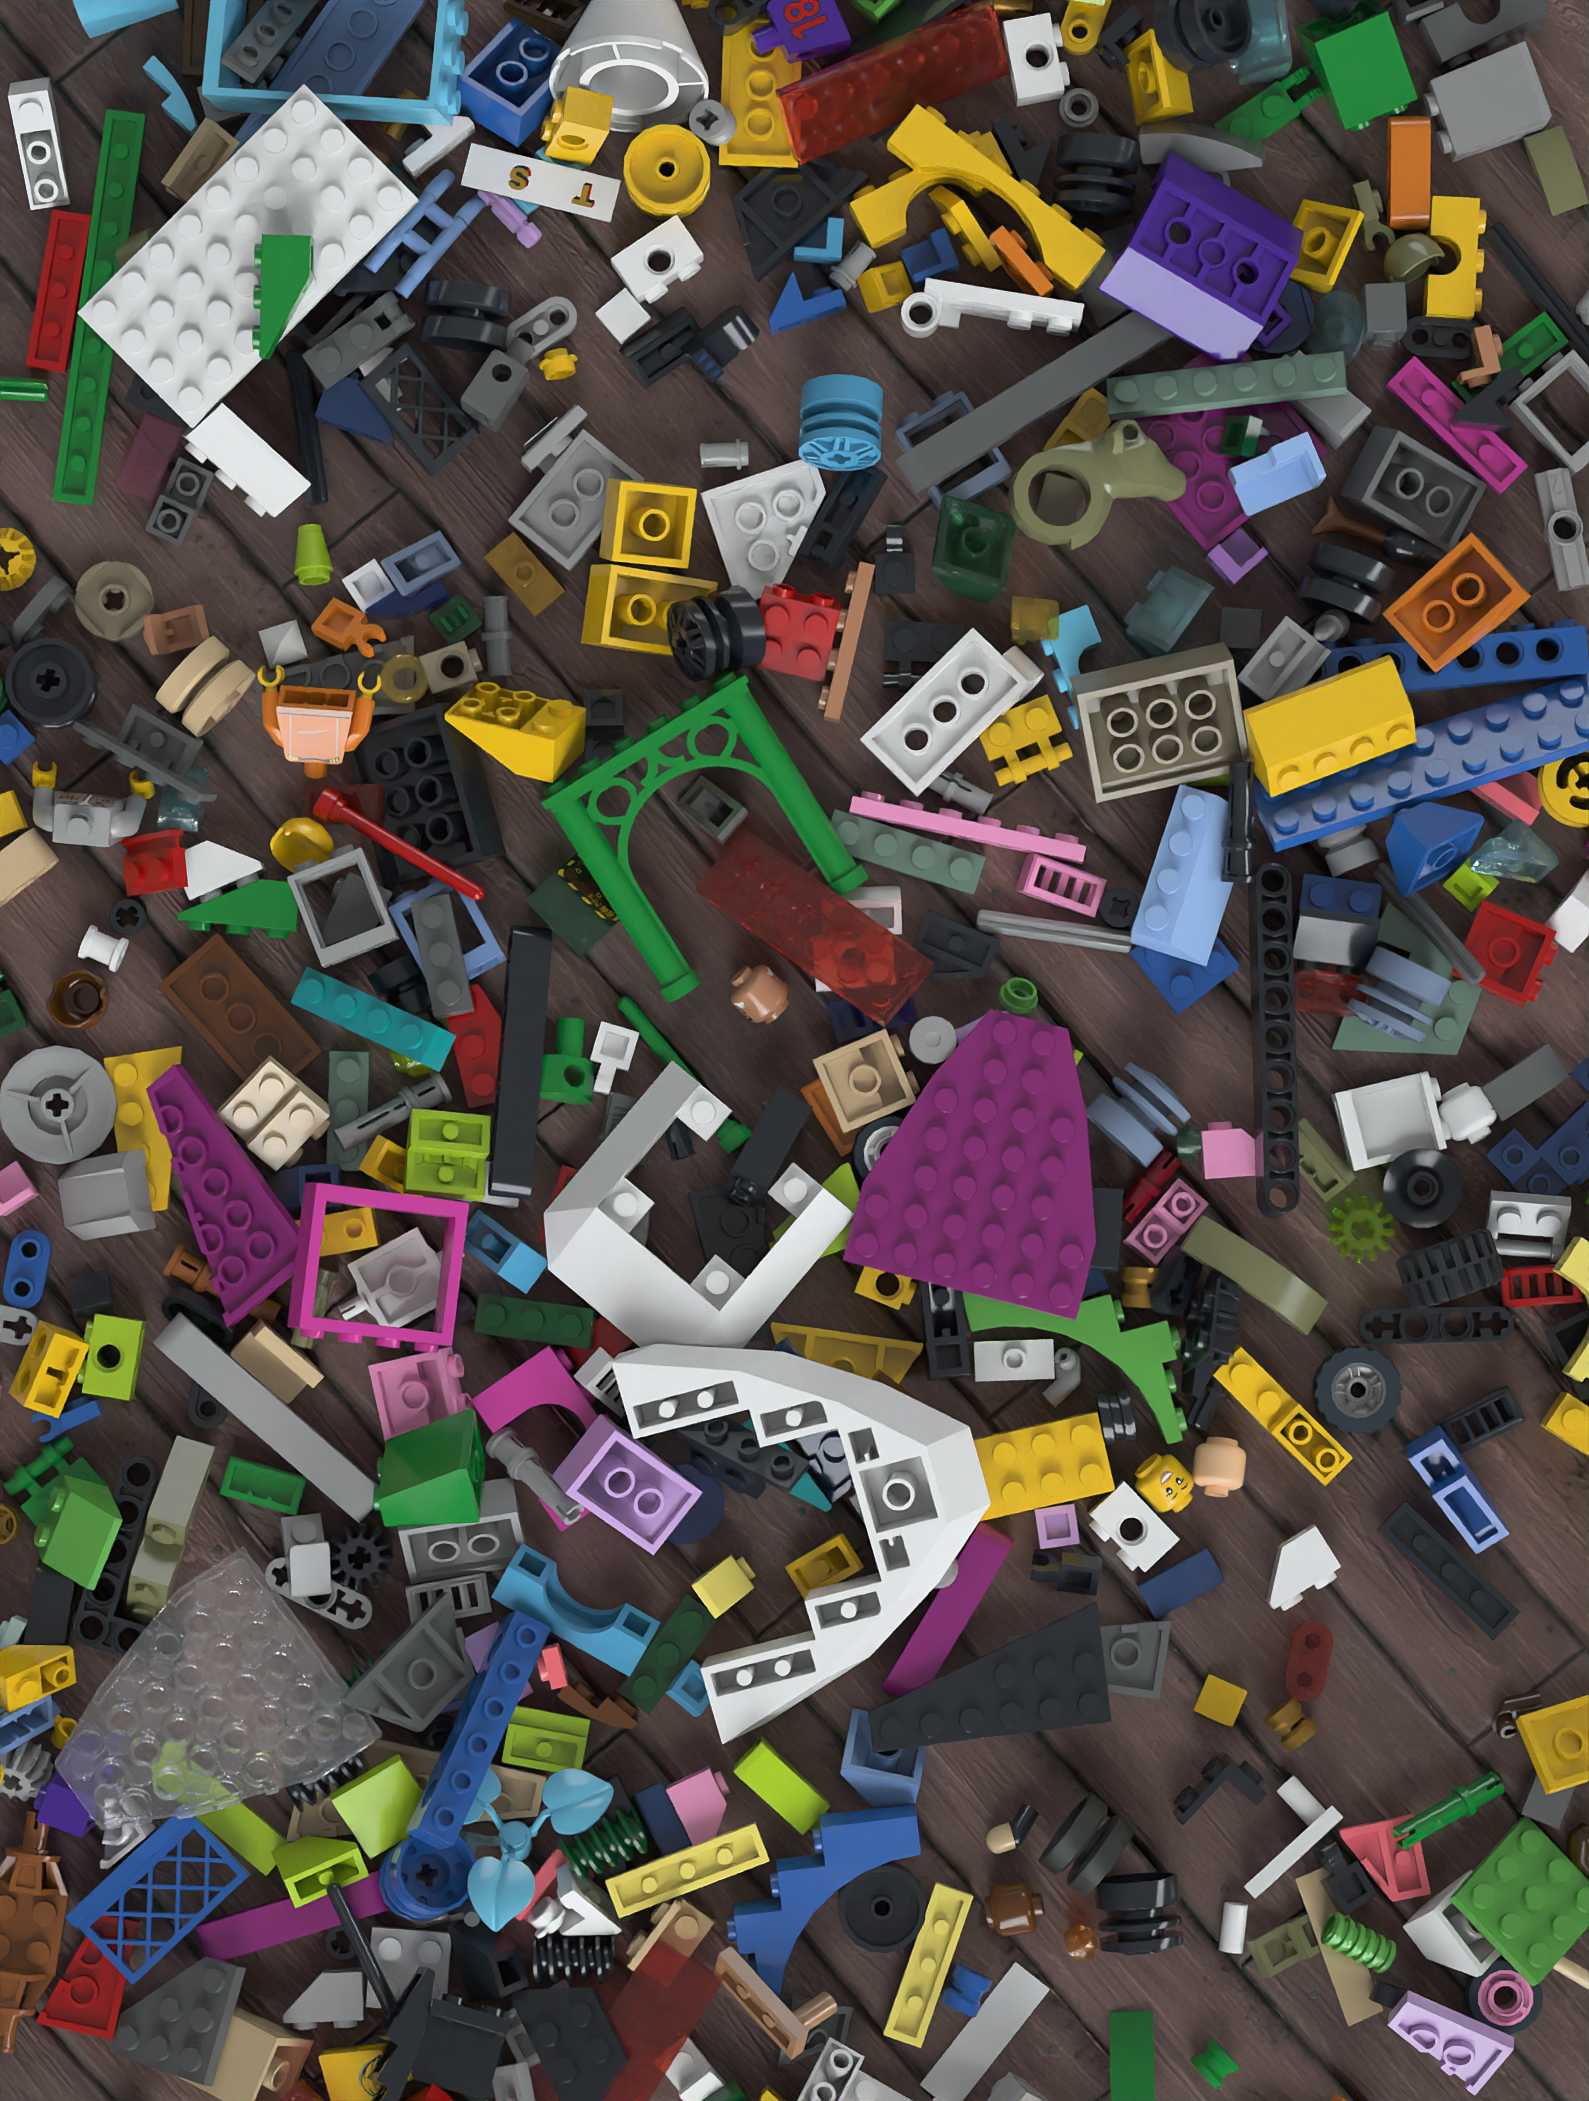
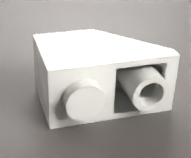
M207 840L185 850L188 887H184L190 901L196 902L200 900L202 904L223 895L221 890L235 884L237 888H241L260 880L258 874L265 872L266 869L263 863Z
M1311 1524L1278 1545L1266 1599L1271 1608L1276 1609L1281 1606L1282 1610L1285 1611L1303 1599L1302 1591L1312 1585L1316 1589H1320L1337 1578L1334 1571L1339 1569L1341 1565L1315 1525Z

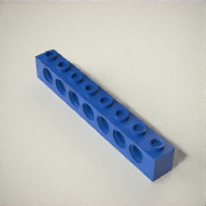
M1560 620L1550 622V629L1535 630L1534 623L1511 626V632L1496 634V629H1493L1468 648L1476 656V664L1473 668L1462 667L1458 663L1457 658H1455L1436 673L1420 669L1417 664L1418 653L1402 635L1394 636L1393 643L1377 644V638L1358 639L1353 641L1354 647L1338 648V642H1323L1320 644L1332 652L1318 668V680L1313 683H1306L1304 687L1339 674L1338 663L1340 660L1350 659L1358 667L1377 660L1383 655H1390L1396 660L1397 672L1406 693L1565 679L1578 675H1588L1589 655L1586 625L1575 626L1574 620ZM1547 641L1553 645L1555 649L1553 660L1544 661L1537 656L1535 649L1537 642ZM1506 644L1514 649L1516 658L1513 664L1506 665L1497 659L1496 649L1499 645Z

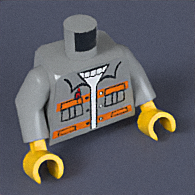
M35 761L33 764L32 785L35 787L33 794V820L38 827L51 832L52 842L110 847L127 836L134 835L139 829L147 804L145 799L151 798L155 793L154 782L149 779L139 781L137 770H133L129 775L132 795L128 798L63 791L53 792L52 788L56 784V764L52 762L51 771L48 772L38 769V761Z

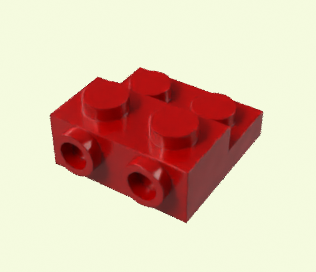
M774 583L772 587L765 585L759 610L765 626L766 652L761 664L755 666L824 682L842 603L835 602L833 596L821 592H812L811 596L796 593V588L787 584Z
M1483 900L1464 942L1465 948L1486 971V976L1476 985L1487 989V993L1522 1008L1526 1004L1527 999L1535 1002L1544 981L1537 978L1542 964L1550 966L1559 947V944L1553 942L1557 931ZM1453 968L1451 974L1465 980L1458 973V971L1455 968Z

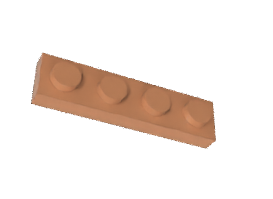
M860 562L858 571H849L845 593L852 594L849 610L843 608L840 610L836 632L843 633L840 648L832 647L827 670L834 671L831 687L823 685L818 705L819 709L825 710L824 720L836 723L840 721L875 570V565Z

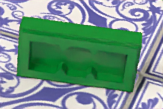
M231 1455L219 1494L297 1516L307 1478L300 1474Z

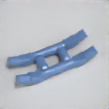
M448 169L443 170L429 183L418 197L419 202L383 237L363 263L369 270L376 273L401 242L417 253L420 257L394 288L406 299L486 205L476 194L462 206L453 218L435 204L455 180L454 173ZM424 215L443 230L431 244L412 230Z

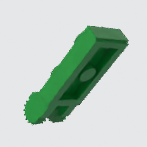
M1303 66L1285 78L1281 83L1279 81L1275 82L1213 124L1212 127L1244 136L1259 144L1299 117L1302 110L1317 101L1325 93L1320 86L1312 88L1293 103L1286 91L1295 85L1301 84L1311 74L1307 67Z

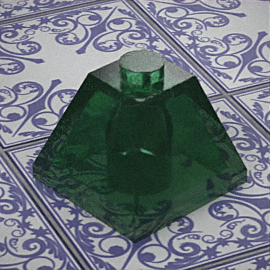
M946 494L942 497L931 570L951 594L982 604H988L1006 590L1016 527L1012 516Z

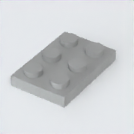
M583 429L513 513L508 522L570 572L602 534L608 478L645 481V479Z

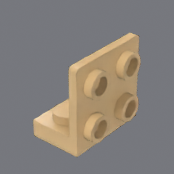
M681 1895L657 1905L651 1914L650 1921L653 1925L647 1933L640 1929L628 1945L626 1952L629 1955L628 1968L634 1971L639 1966L666 1987L669 1986L715 1923V1920Z

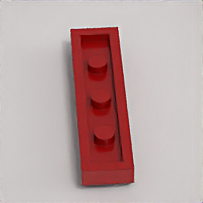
M52 209L26 359L27 367L67 374L83 281L91 224L90 215Z

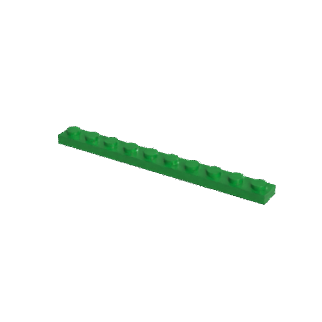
M106 109L78 312L120 270L115 253L117 248L131 236L147 123L146 114ZM79 314L52 500L54 502L94 507L115 351Z

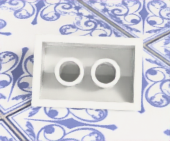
M219 402L194 428L189 427L182 434L189 441L184 448L201 463L209 459L218 468L214 475L231 490L236 485L248 495L244 502L261 517L265 512L270 516L276 517L311 485L308 480L222 402Z

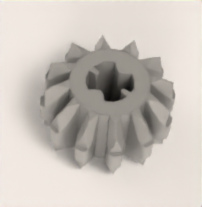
M28 1740L0 1756V1764L5 1771L0 1792L8 1794L10 1800L14 1796L19 1797L25 1802L30 1797L36 1798L41 1786H45L47 1781H50L54 1765L50 1762L51 1754L41 1750V1743L33 1744Z

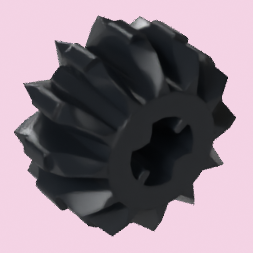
M366 1523L359 1524L358 1537L355 1536L350 1526L344 1527L343 1532L348 1542L337 1536H334L331 1540L336 1547L342 1549L341 1552L330 1551V1560H340V1564L330 1569L331 1575L344 1570L346 1574L341 1579L340 1585L343 1587L347 1586L351 1578L354 1577L356 1578V1591L363 1590L365 1577L373 1589L378 1587V1579L374 1572L384 1578H388L391 1572L380 1564L381 1562H395L394 1555H382V1550L389 1548L393 1544L392 1541L388 1539L381 1544L376 1542L382 1533V1529L379 1527L372 1532L370 1537H366ZM359 1546L367 1549L365 1554L368 1552L371 1554V1560L364 1563L363 1568L355 1565L357 1560L354 1562L351 1560V1554L357 1552Z

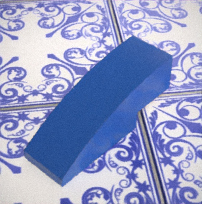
M1440 1425L1406 1445L1408 1460L1430 1487L1432 1497L1476 1554L1510 1534L1509 1529L1484 1488Z

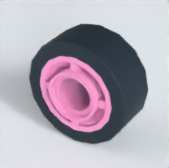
M1498 1957L1481 1976L1469 1975L1465 1984V2003L1470 2015L1476 2021L1508 2035H1514L1526 2030L1537 2020L1543 2006V1990L1540 1983L1532 1987L1504 1957ZM1502 1986L1511 1987L1513 1990L1512 2000L1506 2005L1495 2004V1991Z

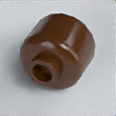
M1027 1881L996 1885L992 1888L990 1896L984 1899L988 1926L990 1929L995 1928L997 1933L1003 1937L1032 1933L1037 1928L1038 1918L1045 1916L1042 1894H1034L1033 1888Z

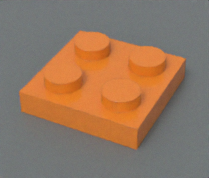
M1003 225L990 235L989 242L1003 262L1001 267L1024 294L1050 298L1053 290V285L1050 281L1054 279L1050 271L1040 260L1034 263L1025 253L1028 246L1015 230L1008 232Z

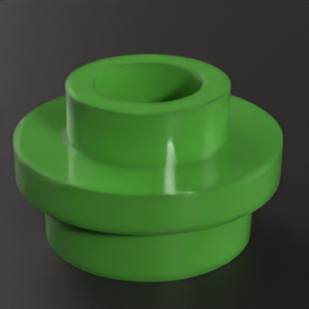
M1011 978L1002 985L998 993L1000 1003L1008 1011L1015 1014L1030 1013L1036 1008L1038 1003L1036 987L1024 978Z

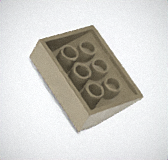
M1224 642L1069 677L1076 719L1096 803L1229 773V761L1250 762L1234 660Z

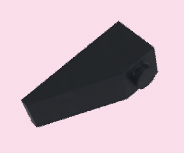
M919 1281L927 1381L966 1378L971 1375L962 1291Z

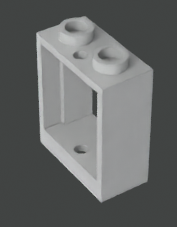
M1574 349L1565 357L1560 351L1542 366L1546 373L1535 383L1530 377L1518 387L1521 392L1515 396L1516 400L1509 406L1512 412L1562 468H1569L1571 478L1589 463V441L1571 456L1526 404L1565 370H1568L1589 394V366Z
M352 844L332 851L330 853L332 859L317 865L316 860L312 859L293 867L295 874L287 877L320 963L324 968L399 939L365 851L362 848L354 850ZM358 864L382 926L327 947L303 885Z

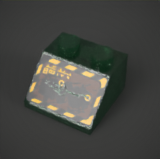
M578 853L557 869L525 900L582 960L621 923Z

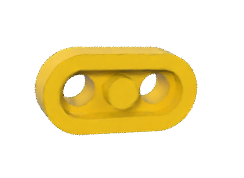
M1070 0L1060 27L1062 47L1065 51L1072 55L1080 56L1094 49L1112 0H1107L1104 6ZM1075 27H1083L1087 35L1082 39H1078L1073 36L1072 30Z

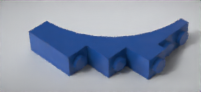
M915 1804L819 1815L821 1829H813L816 1854L776 1859L777 1873L770 1874L772 1899L733 1903L734 1917L727 1918L729 1942L737 1941L739 1954L750 1953L747 1954L748 1965L779 1999L785 1966L797 1937L813 1913L836 1890L861 1873L889 1861L921 1854Z

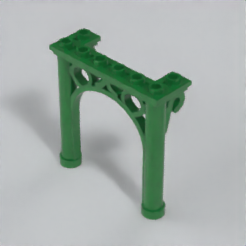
M727 670L725 674L715 677L709 682L712 688L705 692V697L702 698L699 693L694 694L678 705L682 710L670 719L665 714L659 716L645 726L646 734L635 741L631 735L622 739L611 747L614 753L601 762L598 757H594L578 767L577 770L580 775L574 779L569 777L564 780L560 775L553 783H546L541 787L544 794L538 797L545 810L549 808L636 945L661 985L659 991L667 1003H671L686 995L701 982L693 969H690L635 881L629 866L628 839L634 819L645 801L669 780L685 772L704 767H730L747 772L762 781L771 791L828 882L827 885L835 898L853 890L869 878L862 864H856L751 695L746 685L749 682L746 675L739 671L734 674L733 671ZM723 708L728 718L712 714ZM711 724L722 725L728 734L727 742L719 755H705L700 753L695 747L697 733ZM688 730L685 745L688 752L695 758L685 760L683 754L667 756L662 754L657 748ZM737 733L759 767L742 759L730 757L736 744ZM645 757L647 770L644 777L638 781L643 785V788L636 793V787L629 780L623 777H615L614 775ZM658 763L669 767L656 775L658 773ZM620 785L625 787L630 795L625 814L616 816L601 814L596 806L598 796L611 786ZM590 791L588 806H585L580 797ZM597 821L605 825H620L617 837V855L597 825Z

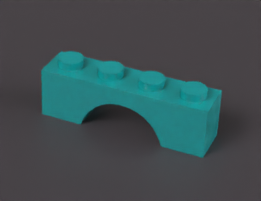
M306 967L290 1003L438 1072H440L456 1038V1035L309 967Z

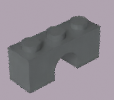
M1491 0L1495 7V19L1486 24H1476L1469 21L1464 16L1457 2L1422 19L1418 30L1437 69L1439 70L1449 65L1451 70H1455L1469 63L1472 60L1471 54L1485 49L1486 53H1491L1508 43L1506 38L1517 32H1520L1523 37L1542 28V21L1549 13L1545 0Z

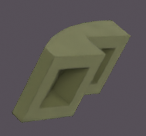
M1557 124L1524 136L1523 141L1533 174L1538 177L1548 214L1555 216L1588 204L1589 200L1562 125Z
M1307 1911L1246 1942L1263 1979L1271 1978L1300 1960L1309 1959L1321 1952Z

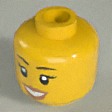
M1156 1453L1145 1460L1135 1472V1475L1138 1477L1135 1483L1136 1491L1158 1513L1167 1512L1171 1509L1177 1513L1186 1507L1193 1498L1189 1493L1194 1485L1193 1476L1171 1454L1160 1456Z

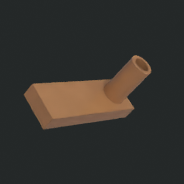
M732 1946L718 1954L714 1976L791 2060L804 2051L809 2030L837 2012L835 2000L825 1991L794 2012H791Z

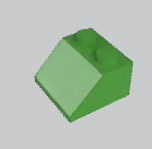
M64 1475L59 1488L54 1487L48 1501L49 1513L45 1523H39L36 1529L34 1545L43 1563L86 1589L95 1590L123 1519L108 1486Z

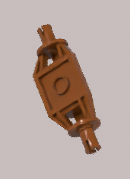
M27 1809L23 1843L18 1846H7L5 1848L7 1856L0 1866V2048L4 2035L2 2052L4 2053L14 2052L19 2017L36 2014L35 2004L58 1972L66 1922L65 1916L67 1915L70 1892L59 1865L61 1855L46 1848L50 1826L39 1822L37 1827L36 1818L39 1810ZM43 1862H46L47 1886L42 1885ZM27 1981H31L23 2003L21 2002V1999L25 1990Z

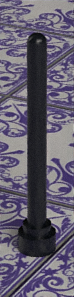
M332 1882L326 1888L327 1895L387 2018L397 2001L342 1886L337 1882Z

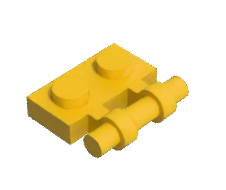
M1048 694L1010 709L1003 716L1000 714L978 736L988 762L1000 757H1004L1008 767L994 772L999 787L1013 781L1015 784L1027 780V775L1044 768L1050 771L1060 767L1059 762L1073 757L1067 742L1053 748L1049 741V737L1061 733L1062 728ZM1037 743L1040 751L1039 754L1022 761L1018 759L1015 751Z

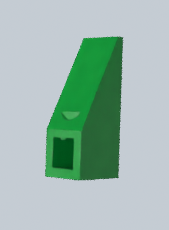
M262 234V244H255L254 267L261 268V285H254L253 307L254 309H260V325H253L252 346L253 350H259V357L262 359H270L313 281L314 238L312 236Z
M260 879L177 913V920L187 922V930L210 932V925L226 926V933L249 935L250 928L266 930L265 937L289 939L290 932L299 933L301 912L289 882Z

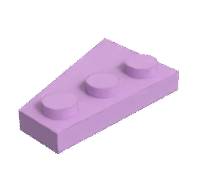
M1409 1990L1389 2013L1388 2026L1421 2053L1429 2052L1440 2061V2068L1451 2076L1455 2073L1464 2080L1465 2088L1474 2096L1514 2050L1515 2037Z

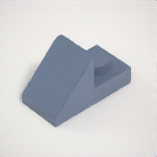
M440 530L380 562L400 594L409 598L415 596L426 584L448 574L461 564Z

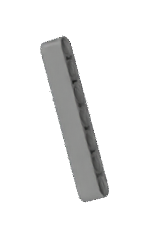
M179 1312L153 1341V1344L357 1522L361 1523L374 1508L373 1490L375 1486L379 1485L229 1354H225V1350Z

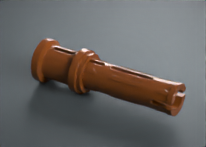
M179 1243L163 1274L166 1276L172 1274L192 1285V1290L197 1293H203L205 1290L220 1298L219 1292L215 1293L210 1280L213 1278V1274L208 1261H204L186 1251L185 1245ZM266 1298L248 1314L257 1319L261 1318L271 1326L282 1304Z

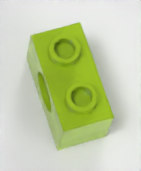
M102 1313L95 1314L94 1321H87L84 1341L90 1344L87 1360H83L77 1376V1383L83 1384L82 1393L128 1401L134 1399L147 1321ZM109 1344L117 1347L121 1355L119 1363L113 1368L107 1367L101 1361V1351Z

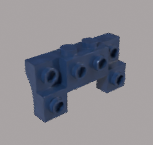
M1588 1056L1577 1068H1574L1568 1074L1589 1095ZM1589 1097L1535 1148L1515 1128H1511L1506 1133V1136L1491 1150H1488L1483 1157L1509 1183L1516 1193L1557 1196L1573 1182L1577 1186L1581 1185L1589 1178Z

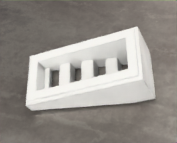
M599 1347L574 1377L595 1397L622 1418L625 1413V1408H622L624 1405L622 1397L616 1402L613 1400L620 1393L618 1383L608 1394L605 1393L616 1381L611 1363L614 1358L603 1348ZM612 1368V1369H613V1372H612V1373L605 1379V1381L598 1387L597 1384L602 1380V1378H603V1377L610 1371V1369Z

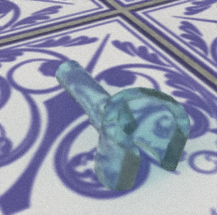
M460 1830L459 1836L471 1847L474 1856L476 1855L478 1845L498 1846L501 1843L499 1836H483L480 1833H471L465 1830Z

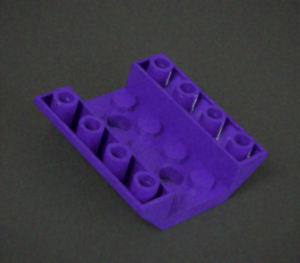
M1168 152L1150 185L1154 192L1124 250L1114 255L1096 290L1224 365L1235 364L1265 326L1299 259L1304 231L1172 152ZM1171 224H1179L1185 229L1187 238L1184 244H1176L1171 240L1169 236ZM1239 264H1247L1252 268L1254 280L1251 284H1243L1239 281L1236 273Z

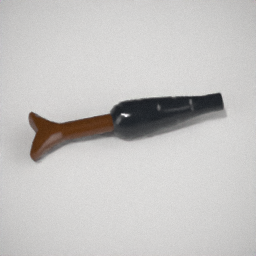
M1332 494L1326 497L1324 503L1325 515L1311 529V537L1331 532L1345 533L1379 546L1382 554L1388 559L1431 570L1448 554L1437 546L1405 530L1393 528L1384 532L1346 517Z

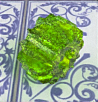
M1367 1196L1360 1197L1358 1210L1351 1198L1345 1199L1344 1205L1348 1213L1345 1214L1342 1210L1334 1208L1332 1214L1340 1219L1341 1222L1340 1224L1327 1223L1326 1226L1327 1230H1339L1340 1234L1329 1240L1330 1246L1344 1242L1345 1245L1338 1255L1341 1258H1346L1351 1250L1354 1249L1353 1261L1358 1264L1362 1262L1363 1250H1365L1370 1261H1376L1378 1257L1374 1249L1375 1245L1382 1251L1387 1252L1390 1249V1246L1381 1240L1382 1235L1387 1237L1395 1236V1230L1383 1229L1382 1227L1383 1223L1390 1222L1393 1219L1392 1214H1384L1381 1217L1377 1216L1383 1206V1203L1380 1201H1376L1368 1211L1369 1201ZM1366 1220L1370 1225L1366 1227V1230H1370L1368 1238L1359 1237L1356 1240L1352 1236V1233L1356 1232V1230H1351L1353 1222L1362 1223Z

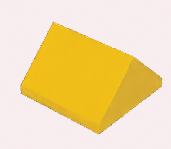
M1149 29L1123 49L1124 54L1130 60L1127 75L1136 126H1142L1143 123L1159 122L1194 112L1187 73L1174 68L1163 56L1156 42L1154 29Z
M1303 199L1292 225L1304 231L1299 259L1289 280L1328 296L1365 214L1354 209Z

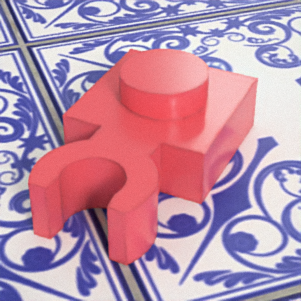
M558 1643L544 1646L542 1648L543 1657L537 1659L542 1682L549 1680L551 1689L567 1686V1670L564 1665L561 1647Z

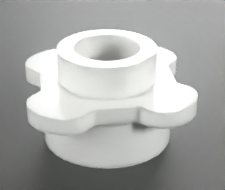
M546 1896L539 1900L530 1911L528 1921L537 1929L535 1932L537 1938H542L547 1932L549 1934L555 1932L563 1923L566 1910L562 1907L559 1897L553 1900Z

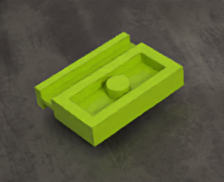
M517 1705L508 1724L501 1762L551 1772H558L564 1769L582 1770L591 1718Z

